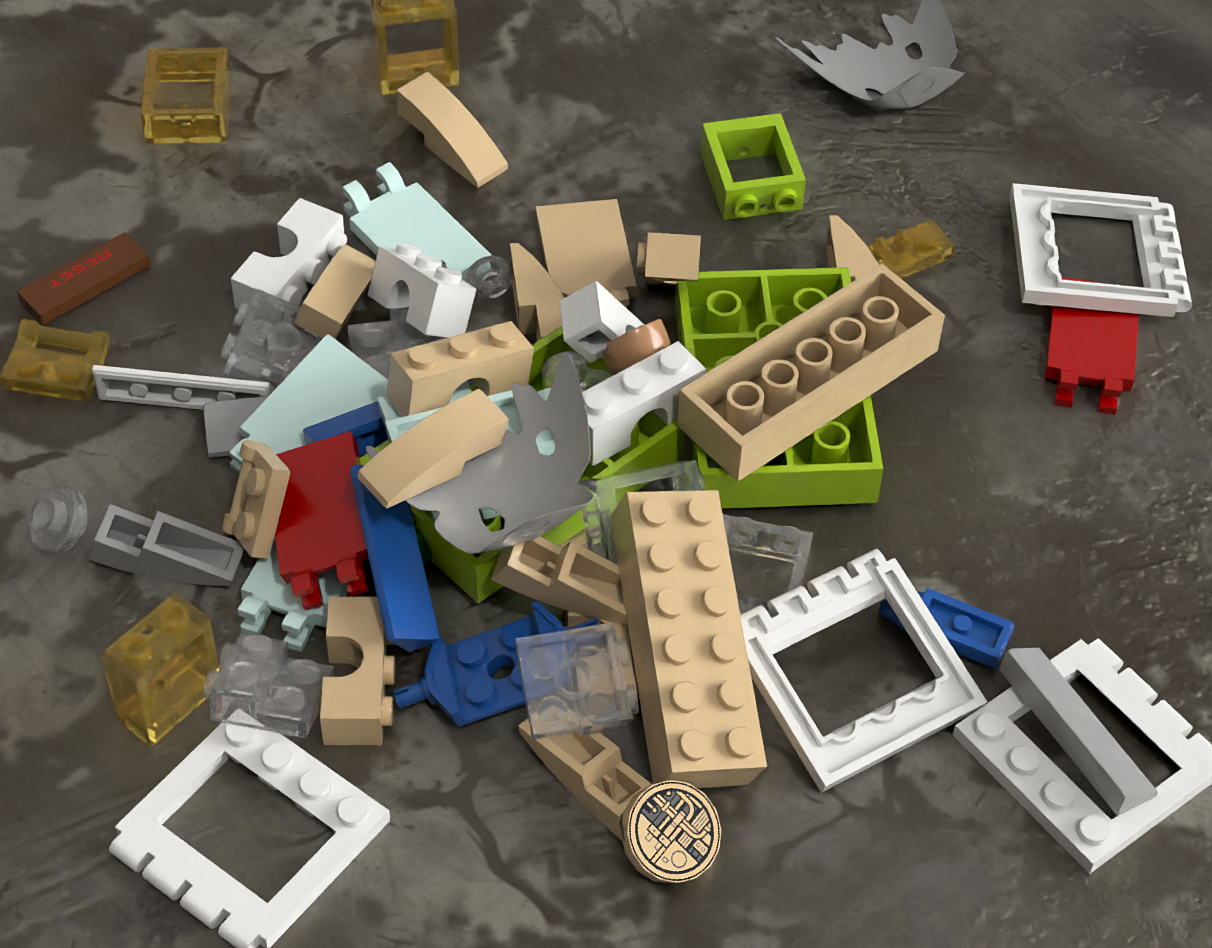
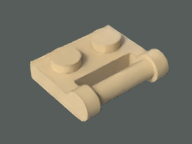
M244 440L239 453L243 461L230 513L224 515L221 528L224 532L234 535L251 557L269 559L291 471L266 444L253 440Z

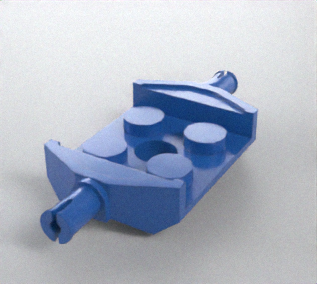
M537 600L531 603L534 615L450 645H446L440 635L439 640L432 643L424 671L425 677L421 678V682L394 689L396 702L399 708L403 709L428 698L431 705L437 704L455 725L461 727L562 691L571 682L573 655L577 654L576 645L604 637L600 622L595 617L571 628L568 626L563 627L562 623ZM507 665L515 666L508 677L500 680L493 679L495 672L499 668Z

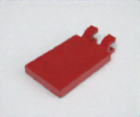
M1062 277V280L1100 283L1094 281ZM1061 306L1051 307L1044 378L1057 380L1054 405L1072 408L1074 391L1077 390L1079 383L1101 387L1098 412L1116 415L1118 397H1121L1122 391L1131 392L1135 380L1139 314Z
M349 431L276 454L291 471L275 532L280 576L286 584L291 583L292 593L295 597L301 596L302 606L305 610L324 605L318 574L337 569L338 580L341 584L346 583L347 592L350 597L369 592L363 561L368 560L369 557L350 474V467L361 465L357 440L352 432Z

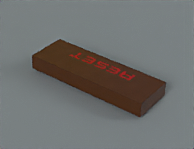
M124 232L18 290L19 301L42 325H45L151 266L149 255Z

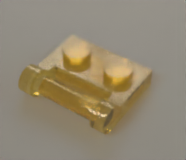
M23 319L18 328V338L0 375L3 389L88 402L95 385L92 368L93 365L103 366L110 347L109 332L94 330L91 334L39 326L38 321ZM36 343L88 350V352L84 356L35 348Z

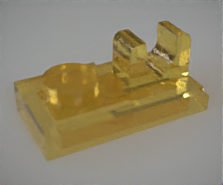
M933 220L904 231L899 229L896 231L895 236L884 239L883 236L876 239L875 244L867 246L878 264L883 263L899 278L953 258L955 245Z

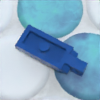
M926 588L925 592L917 591L956 653L997 669L1015 627L1013 622L929 588ZM886 598L881 600L878 614L898 624V627L906 632V629Z

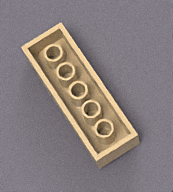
M882 263L681 388L679 392L677 426L736 481H740L937 352L945 315Z
M718 490L627 492L611 514V521L653 784L674 780L690 783L696 788L748 785L767 768L719 492Z

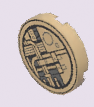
M669 780L646 786L632 797L623 814L622 827H624L623 834L625 840L622 842L625 854L636 870L652 881L675 884L695 879L711 866L719 851L721 826L717 810L706 794L690 783Z

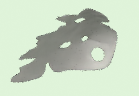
M922 0L913 24H909L899 15L889 16L882 14V20L893 40L890 46L880 42L876 49H872L846 34H842L843 43L837 45L836 51L822 45L814 46L807 41H802L821 63L809 58L799 49L791 48L774 36L789 51L826 80L835 84L842 92L867 105L889 110L912 108L920 105L952 86L966 74V72L948 69L956 58L957 48L952 26L939 0ZM914 42L918 43L922 51V57L919 59L909 58L905 51L906 46ZM865 89H874L883 94V96L872 99Z
M568 354L561 356L547 401H544L531 385L522 387L515 382L512 383V393L522 423L519 434L506 429L501 445L465 461L461 475L405 500L411 506L420 510L439 512V516L434 523L435 530L445 540L468 554L482 553L531 541L560 525L589 504L594 498L587 486L578 484L590 461L591 447L588 415L576 370ZM545 429H549L554 437L555 451L551 455L540 454L536 443L537 435ZM366 446L370 459L379 453L374 447ZM485 507L496 511L505 520L504 529L491 532L482 522L479 509Z

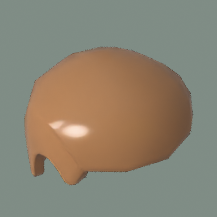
M658 319L611 340L606 346L608 355L604 350L602 351V356L608 370L616 375L670 346V339L662 320Z

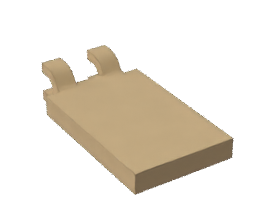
M617 199L536 206V223L545 269L559 288L563 298L597 281L627 308L629 306V299L636 298L637 284Z

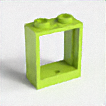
M781 113L702 124L700 153L723 220L803 209L806 179ZM776 154L784 176L733 183L726 161Z

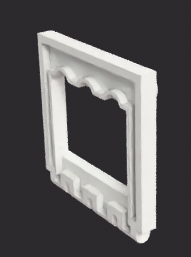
M1012 184L1009 198L1022 303L1174 317L1176 312H1187L1192 308L1174 210L1171 204L1160 203L1158 197ZM1051 213L1132 220L1144 287L1062 280L1058 265V248L1054 236L1055 226Z
M874 549L848 562V572L843 566H839L809 581L807 586L813 598H811L805 587L798 586L768 601L767 606L773 618L770 617L762 605L740 615L751 678L821 793L971 715L987 703V700L897 560L893 558L886 561L878 549ZM886 598L936 679L822 737L773 654Z
M1080 639L1050 661L1068 683L1082 674L1180 768L1179 771L1155 788L1158 791L1156 797L1111 820L1013 723L1031 710L1013 686L956 724L953 732V737L1089 874L1212 784V744L1200 733L1187 739L1186 736L1193 727L1165 700L1152 706L1151 704L1158 694L1130 667L1118 674L1117 671L1122 667L1123 661L1100 639L1093 641L1089 645Z
M239 705L115 826L117 837L111 843L109 852L135 872H140L144 869L142 877L173 901L183 895L180 900V906L210 929L216 928L226 918L219 927L218 935L235 948H257L260 944L265 948H270L388 824L390 813L387 808ZM229 758L237 764L242 763L256 773L259 780L273 790L278 789L295 801V805L311 817L316 816L333 829V833H335L269 903L262 900L162 825Z

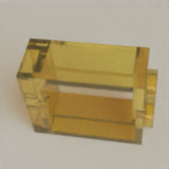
M371 0L375 68L382 95L397 93V89L426 72H429L444 86L459 85L457 11L454 0ZM441 19L442 48L387 55L385 26Z
M227 47L147 49L141 108L146 144L227 142L231 71ZM215 81L213 102L157 103L159 82ZM188 125L190 126V128H184L182 126Z
M176 592L101 653L117 720L150 747L222 686L210 618ZM148 628L153 630L150 634L142 633L143 630Z

